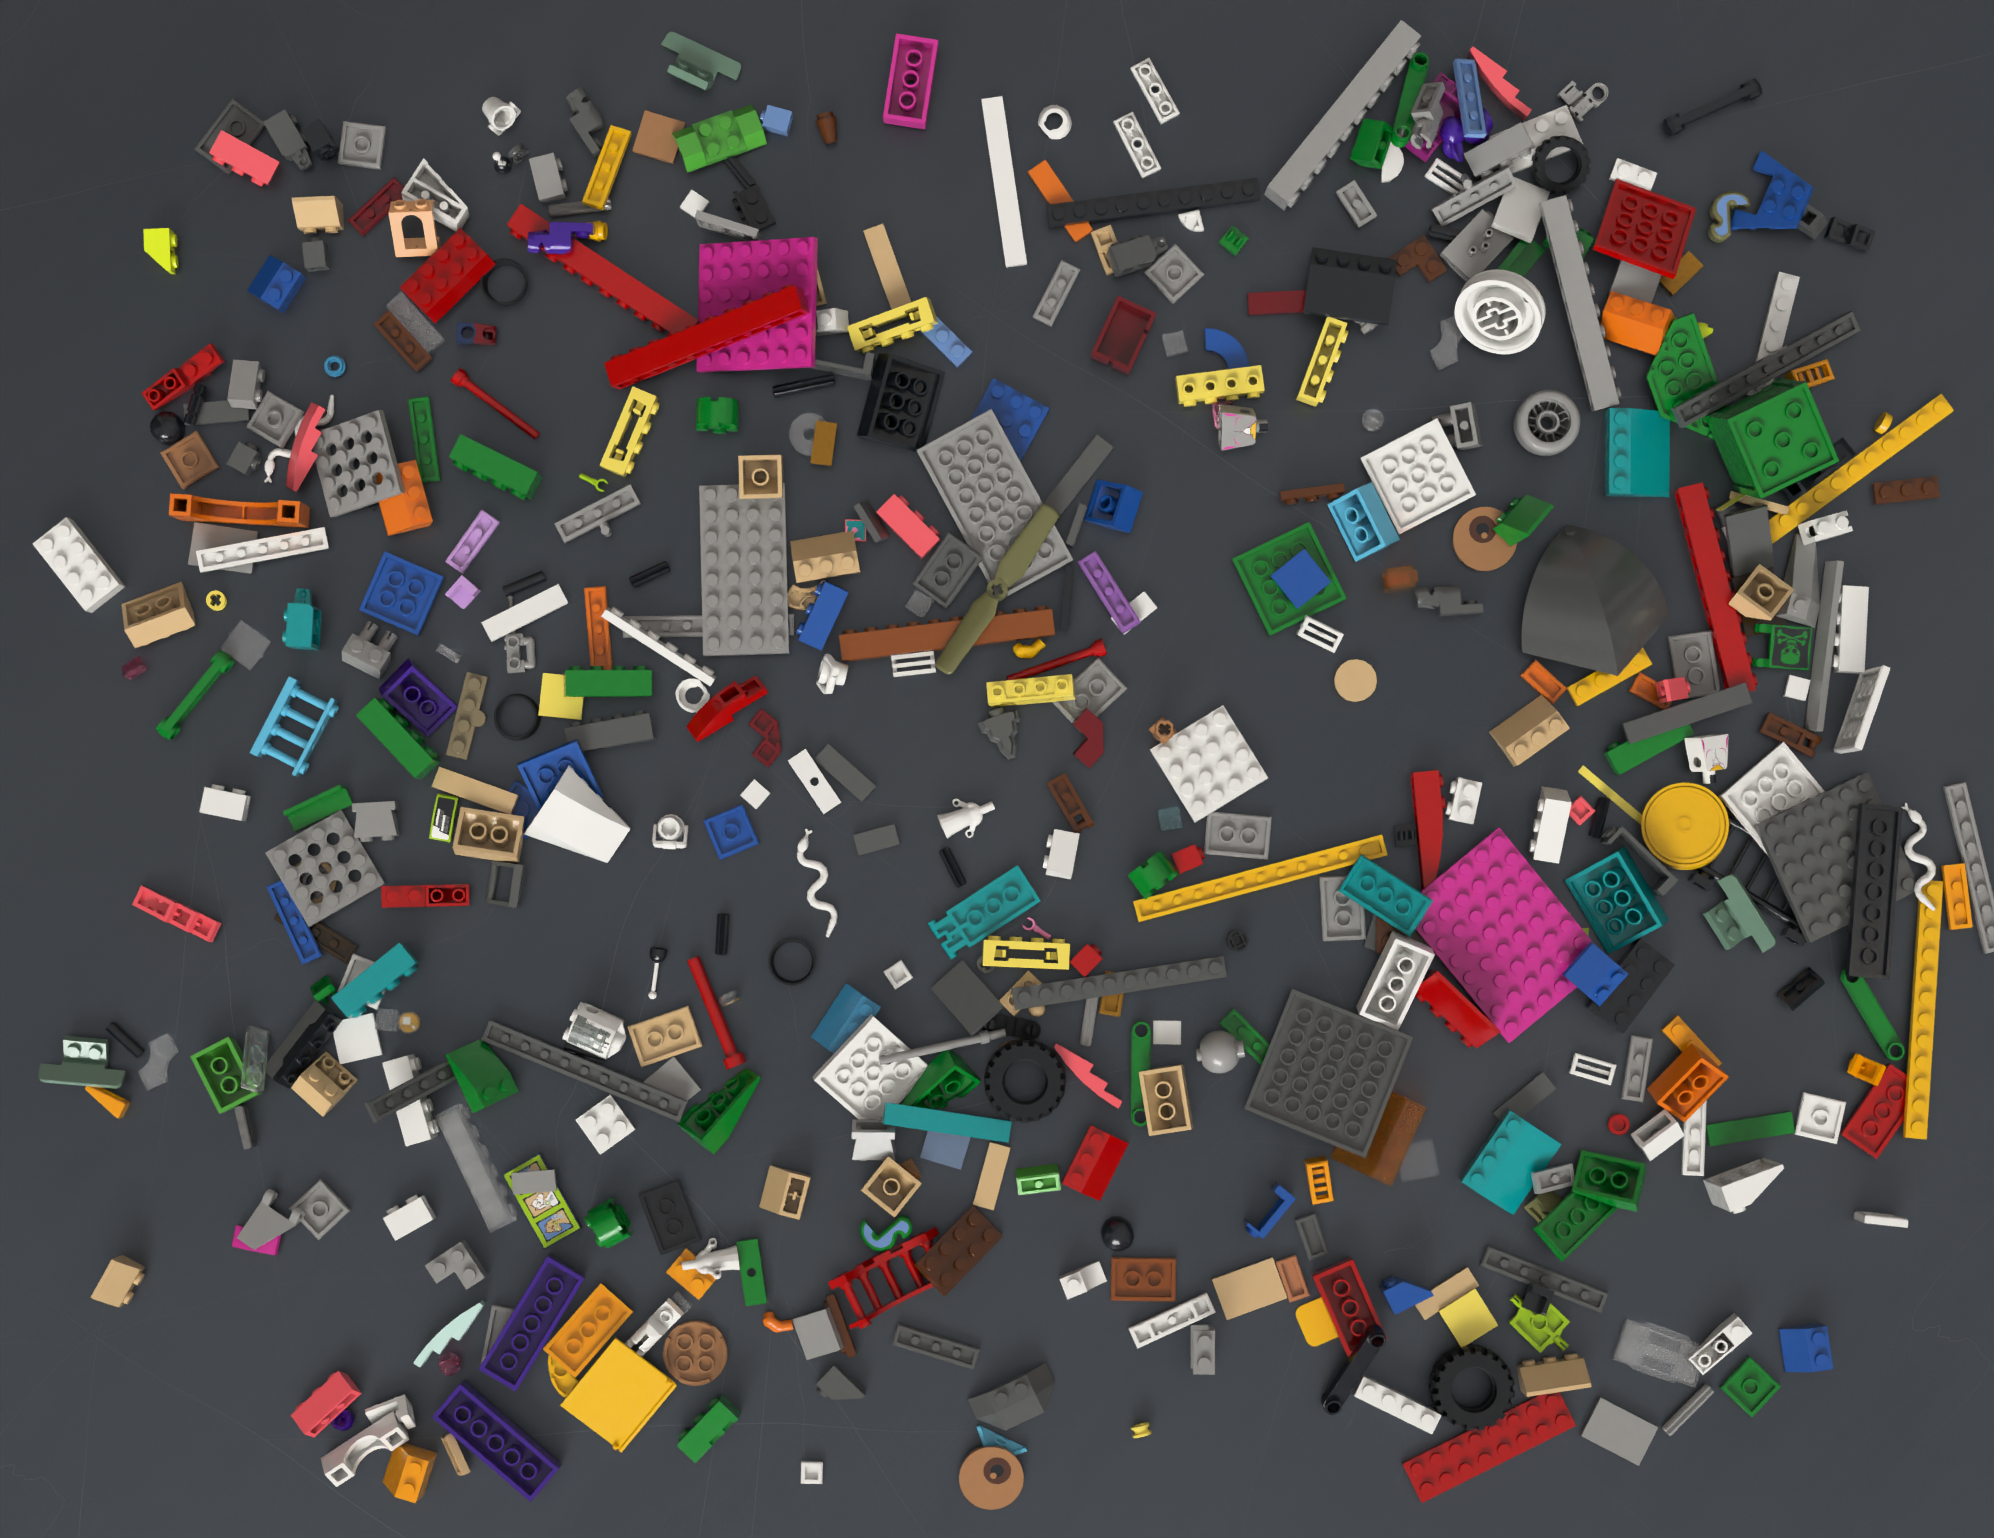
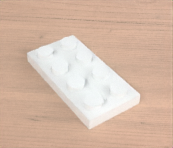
M1567 105L1522 123L1535 148L1531 150L1532 153L1524 158L1517 157L1513 159V163L1508 167L1512 174L1533 165V161H1531L1532 156L1535 155L1536 148L1541 146L1544 140L1550 139L1552 136L1572 137L1583 144ZM1499 132V133H1497V134H1494V135L1490 136L1489 140H1490L1491 138H1493V137H1495V136L1501 134L1502 132ZM1557 147L1548 154L1546 160L1568 152L1570 149L1567 147Z

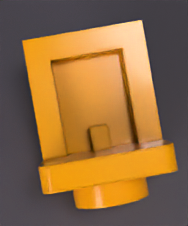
M1855 1053L1849 1062L1847 1073L1878 1086L1886 1066Z

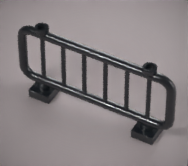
M1728 814L1729 825L1731 826L1727 840L1734 828L1746 834L1749 838L1728 875L1734 873L1753 840V837L1734 814L1732 816ZM1765 853L1745 889L1757 906L1792 926V928H1784L1780 934L1781 937L1798 947L1804 946L1806 940L1796 918L1786 913L1790 905L1788 900L1782 910L1767 902L1779 881L1778 877L1776 876L1764 899L1749 891L1768 857ZM1718 856L1708 866L1705 865L1697 868L1700 872L1691 873L1687 881L1705 892L1711 891L1715 883L1710 881V879L1712 878L1718 882L1720 878L1725 877L1712 869Z

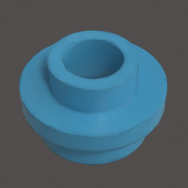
M333 355L326 359L324 369L328 375L339 377L345 372L346 364L341 357ZM334 363L339 364V368L337 370H332V365Z

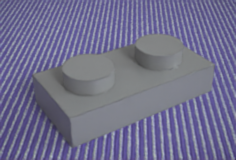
M1355 180L1336 191L1337 196L1358 228L1377 217V214Z
M1566 1163L1531 1172L1534 1194H1542L1573 1186L1575 1178L1573 1164Z

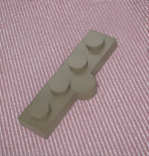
M470 672L466 673L446 755L468 760L476 727H482L487 721L486 714L480 711L489 677Z

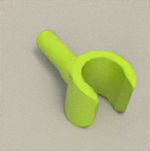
M583 473L579 476V478L594 485L599 492H604V490L598 488L599 482L608 484L605 479L597 480Z

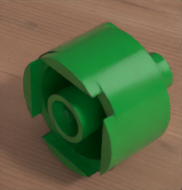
M702 397L697 399V431L713 429L715 434H725L726 431H738L739 402L737 399L718 397V399Z
M1160 850L1127 876L1146 900L1155 893L1153 888L1156 891L1168 883L1166 878L1171 881L1179 875V872Z
M613 1197L588 1210V1215L584 1217L587 1226L592 1228L596 1234L595 1241L599 1247L611 1248L633 1235V1231L629 1232L628 1229L631 1226V1222L625 1210L620 1204L616 1206L613 1203L616 1200Z

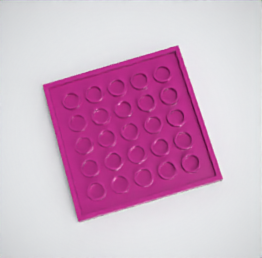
M804 237L700 244L698 320L700 323L705 322L707 317L724 314V311L729 308L737 309L742 307L746 301L759 300L766 293L781 291V288L788 284H794L803 289L810 313L697 358V372L815 367L818 238Z

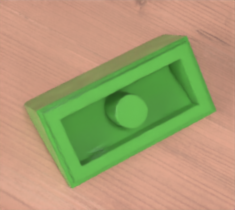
M1058 1164L1017 1168L1015 1170L1018 1195L1061 1190Z

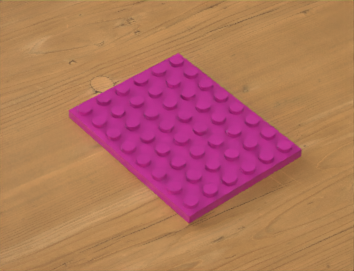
M1500 827L1495 829L1420 891L1434 901L1416 928V931L1427 945L1433 949L1436 956L1485 1016L1501 1031L1500 1034L1507 1043L1513 1041L1577 988L1562 973L1590 942L1593 943V941Z

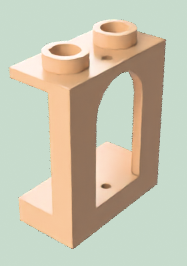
M397 200L390 203L389 219L396 257L432 256L440 248V237H437L433 215L434 200ZM407 215L419 217L423 223L425 237L404 238L402 219Z

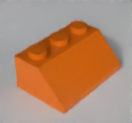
M1611 291L1602 314L1601 324H1603L1606 335L1603 339L1656 355L1675 316L1670 309Z
M416 460L398 464L405 493L378 502L388 536L428 527L433 522ZM378 473L376 478L379 484L383 481L381 473Z
M1691 1043L1647 1090L1657 1104L1685 1123L1729 1076L1705 1052Z

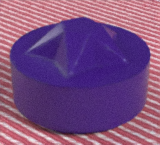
M347 1409L343 1410L331 1422L332 1426L340 1431L350 1429L354 1423L353 1413Z

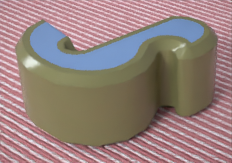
M1738 191L1721 193L1711 203L1709 214L1714 223L1707 230L1708 236L1713 242L1721 243L1731 235L1730 209L1748 208L1751 203L1746 195Z

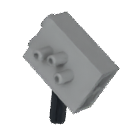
M1483 209L1463 230L1431 224L1428 231L1429 236L1452 241L1441 252L1439 257L1466 282L1474 275L1483 272L1514 239L1511 235L1492 228L1491 225L1495 216L1489 211L1485 212Z

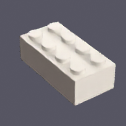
M66 517L33 543L45 561L87 612L93 613L125 587L78 525L70 518Z
M1392 931L1356 1005L1359 1015L1399 1030L1435 956L1433 949L1428 945Z
M415 1054L382 1063L390 1090L420 1075L419 1070L422 1069L420 1059L415 1057ZM427 1096L396 1112L406 1146L438 1136L437 1132L440 1131L436 1119L433 1120L431 1111H434L431 1099H427Z

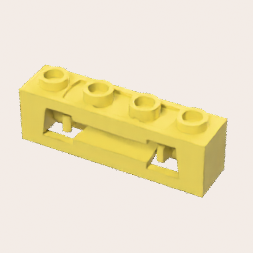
M924 297L849 325L847 329L855 351L866 354V352L874 351L876 346H889L894 343L895 339L900 337L902 340L914 336V332L919 330L922 332L934 329L933 325L938 324V320L931 300ZM910 316L911 321L916 322L913 324L906 323L876 334L875 329L870 328L873 326L879 328Z
M632 387L601 460L600 466L603 469L625 478L627 473L631 474L635 462H633L634 456L640 453L643 442H641L644 434L647 435L651 428L650 418L652 414L656 415L660 403H658L657 396ZM633 410L635 414L642 417H639L626 447V454L617 447L620 448L632 420L633 415H631V412Z
M1072 674L986 682L988 704L991 708L1076 700Z
M988 936V940H983L982 966L1069 970L1070 944H1066L1065 939H1052V943H1044V938H1031V942H1022V937H1009V941H1001V936ZM996 946H1008V949L1041 951L1044 948H1054L1056 952H1046L1045 960H1057V963H1044V960L1015 958H1008V961H994V957L1006 958V950H998Z

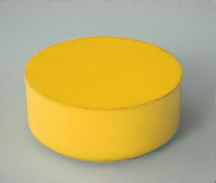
M1883 412L1874 425V431L1880 434L1885 433L1891 425L1892 415Z

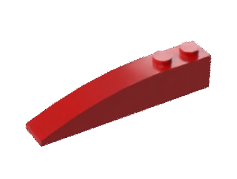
M1439 770L1410 773L1414 821L1418 842L1417 852L1421 890L1436 879L1441 857L1443 837L1442 809H1445L1446 803L1445 797L1441 796L1440 787H1443L1442 774L1439 775Z

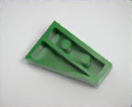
M724 1395L719 1399L715 1396L707 1405L710 1409L705 1414L700 1412L692 1421L695 1425L690 1430L685 1428L677 1437L680 1441L676 1446L694 1463L711 1448L732 1423L738 1420L741 1411Z

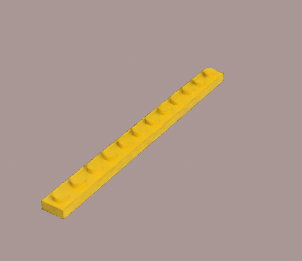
M1939 394L1788 505V514L1777 513L1770 518L1769 526L1772 544L1952 413L1954 410L1944 396Z
M1378 835L1148 897L1146 900L1133 901L1138 922L1353 865L1361 854L1370 860L1387 856L1383 836Z
M1933 880L1923 885L1921 891L1936 909L1932 911L1918 899L1903 1138L1927 1139L1943 881Z

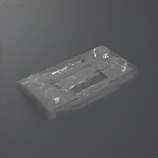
M1625 1318L1612 1359L1627 1364L1631 1369L1670 1383L1679 1382L1695 1388L1700 1371L1688 1358L1701 1344L1691 1341L1687 1335L1650 1322L1640 1323Z

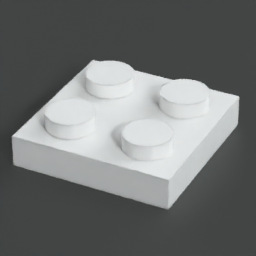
M611 1094L576 1119V1122L600 1155L636 1130Z

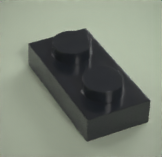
M1808 967L1780 991L1777 996L1786 1006L1794 1011L1822 987L1825 982L1815 971Z

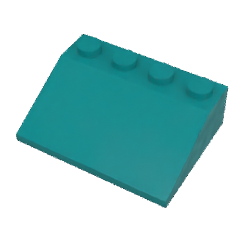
M1609 408L1606 410L1605 496L1669 497L1670 420L1661 417L1659 411L1634 408Z
M1625 845L1564 880L1608 954L1658 929L1669 920Z
M1507 1108L1459 1179L1486 1199L1514 1215L1533 1187L1531 1172L1545 1169L1562 1144Z

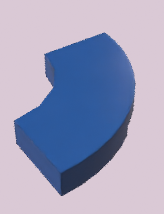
M1204 329L1205 351L1215 352L1220 355L1226 362L1227 369L1250 367L1245 350L1234 337L1221 330Z

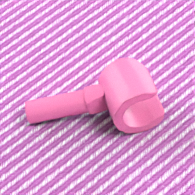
M1027 918L1033 923L1031 928H1027L1022 924L1023 928L1027 931H1034L1048 940L1051 937L1050 934L1037 926L1032 918Z

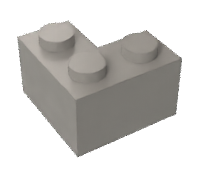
M465 1239L425 1265L436 1284L455 1272L466 1290L488 1276Z

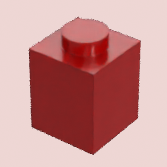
M1195 844L1170 854L1179 874L1202 865V859H1205L1201 847L1197 848Z
M1086 944L1069 962L1085 977L1103 959L1099 956L1102 952L1094 944L1091 946Z

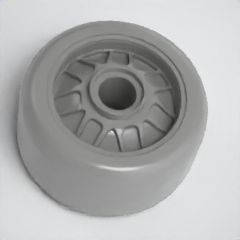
M1541 390L1528 396L1519 405L1514 416L1513 426L1517 440L1527 451L1540 456H1551L1564 451L1574 442L1580 430L1581 420L1579 410L1570 397L1556 390ZM1541 419H1547L1550 422V429H1544L1541 426Z

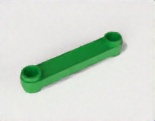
M1423 52L1415 53L1408 64L1391 133L1392 144L1399 148L1409 143L1411 131L1415 124L1411 111L1422 85L1425 83L1429 67V58Z
M222 650L218 651L210 661L211 667L169 718L165 717L158 724L156 730L162 737L169 741L172 740L180 731L179 725L220 674H225L230 670L235 661L229 654Z
M1846 967L1843 968L1840 972L1841 982L1887 1059L1900 1060L1905 1054L1904 1046L1863 977H1854V980L1849 982L1845 976ZM1896 1045L1898 1053L1893 1057L1890 1054V1048Z
M1142 1020L1136 1021L1131 1028L1130 1116L1136 1126H1145L1147 1124L1146 1119L1143 1122H1137L1134 1119L1137 1111L1145 1112L1139 1071L1151 1069V1029L1149 1024ZM1143 1024L1147 1027V1032L1144 1036L1136 1035L1135 1028L1137 1025Z

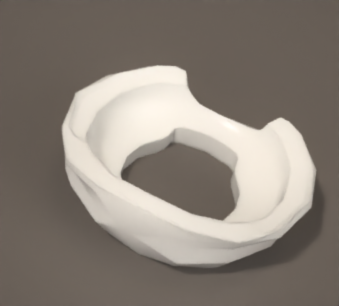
M1050 105L1043 108L1039 114L1038 126L1041 127L1050 139H1061L1071 130L1072 120L1065 108L1058 105ZM1051 113L1060 114L1063 118L1062 125L1058 129L1048 130L1044 125L1048 115Z
M696 678L683 680L675 693L679 706L690 713H697L710 699V694L701 680ZM700 687L704 693L700 702L697 704L688 703L685 698L686 691L690 688Z

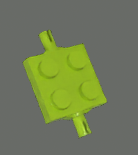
M1516 1293L1513 1294L1518 1302L1513 1297L1509 1300L1518 1307V1310L1508 1323L1538 1352L1541 1353L1552 1343H1555L1564 1351L1565 1347H1568L1569 1344L1560 1335L1570 1321L1551 1303L1545 1316L1527 1310L1521 1306L1523 1300Z

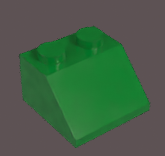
M1527 494L1521 498L1515 497L1508 504L1510 509L1507 512H1502L1496 518L1497 524L1493 527V530L1511 547L1530 536L1554 506L1551 503Z

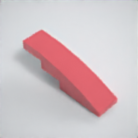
M1472 46L1468 57L1475 60L1479 76L1491 92L1510 111L1524 121L1532 109L1515 98L1520 90L1503 79L1507 70Z
M312 402L298 429L288 464L286 487L295 492L299 489L318 456L311 450L322 433L315 429L325 409Z
M142 885L132 903L133 906L160 920L171 923L186 932L212 943L222 924Z
M1055 1043V1050L1073 1073L1099 1097L1119 1109L1122 1100L1104 1090L1108 1082L1090 1072L1093 1064Z

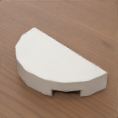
M1392 142L1381 169L1380 183L1390 182L1396 178L1404 164L1402 151L1399 147L1394 146Z

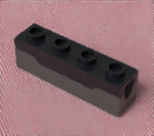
M315 1000L263 1067V1070L276 1083L290 1089L337 1029L342 1019L328 1006Z

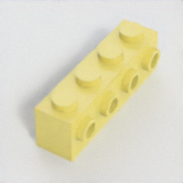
M1326 317L1296 400L1314 407L1317 406L1318 402L1323 403L1327 392L1323 390L1325 383H1330L1334 373L1331 370L1333 362H1338L1341 351L1338 350L1341 342L1345 343L1349 332L1345 330L1346 322Z
M1261 365L1179 375L1175 378L1178 404H1184V407L1195 406L1196 402L1205 401V404H1214L1218 402L1217 399L1226 398L1227 402L1239 400L1240 396L1254 399L1259 398L1260 394H1263L1265 391Z

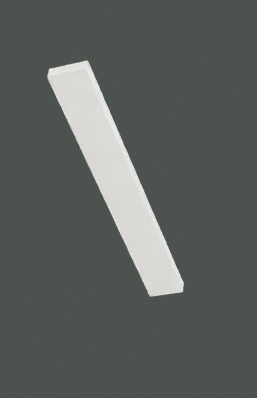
M1003 97L981 99L1006 268L1027 265Z

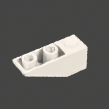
M838 308L816 311V336L848 332V311Z
M1733 1313L1705 1339L1688 1359L1704 1375L1748 1338L1752 1332Z

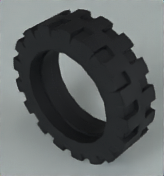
M1562 135L1552 136L1550 139L1544 140L1541 146L1536 148V153L1532 156L1531 160L1533 161L1531 170L1534 173L1535 181L1539 183L1540 187L1553 193L1566 194L1572 190H1577L1580 187L1579 185L1586 181L1587 178L1585 177L1590 172L1589 164H1591V160L1588 158L1589 153L1587 149L1583 147L1580 141ZM1557 147H1567L1574 152L1577 158L1576 171L1565 182H1553L1545 173L1544 164L1546 157Z

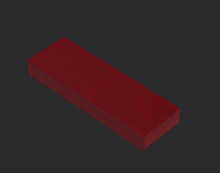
M393 177L348 221L364 237L389 213L391 202L403 200L401 192L405 187Z
M1305 290L1247 293L1248 315L1303 313Z

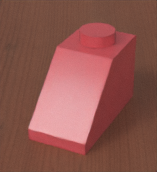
M1685 677L1666 679L1655 683L1659 704L1689 698L1690 685L1688 681H1685Z

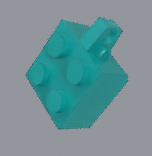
M297 588L294 603H288V607L284 609V621H287L286 629L283 630L282 639L283 642H286L285 646L292 649L320 650L322 612L318 607L312 605L310 589Z

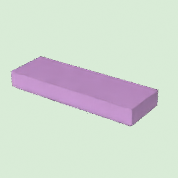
M481 510L445 562L464 574L500 522L484 510Z

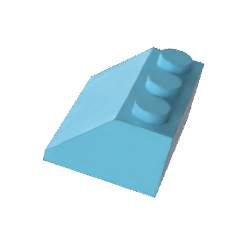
M1372 482L1358 487L1327 504L1355 562L1400 540Z

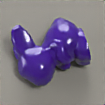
M1483 108L1487 133L1485 138L1464 137L1462 121L1455 116H1448L1443 121L1440 136L1444 141L1442 147L1446 157L1449 159L1455 158L1458 162H1463V141L1479 146L1489 140L1491 130L1493 129V122L1485 108Z

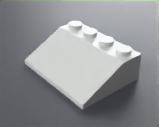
M1760 1158L1703 1181L1711 1203L1729 1212L1733 1211L1736 1214L1745 1211V1206L1751 1205L1784 1169V1166L1781 1163Z

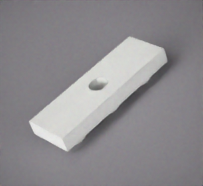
M1150 58L1130 68L1160 124L1180 114ZM1157 88L1159 92L1153 93L1151 89Z
M1131 112L1113 121L1141 178L1144 179L1161 170V166L1134 113ZM1139 142L1141 147L1136 148L1134 143Z
M806 749L788 760L823 814L842 803ZM813 778H818L819 780L816 786L811 784Z

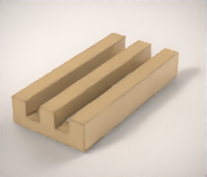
M451 1433L441 1436V1440L457 1475L463 1476L470 1473V1469L455 1437Z

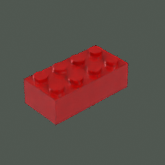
M459 228L399 288L436 323L496 263Z
M1351 1257L1311 1274L1344 1352L1348 1357L1365 1334L1368 1326L1376 1324L1383 1329Z

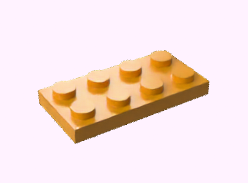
M600 1283L543 1350L576 1378L633 1311Z

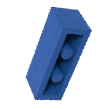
M824 580L822 584L818 583L814 591V595H816L814 603L810 602L805 611V614L808 616L804 623L800 622L796 630V634H799L797 637L799 641L822 651L849 593L848 590L827 580Z

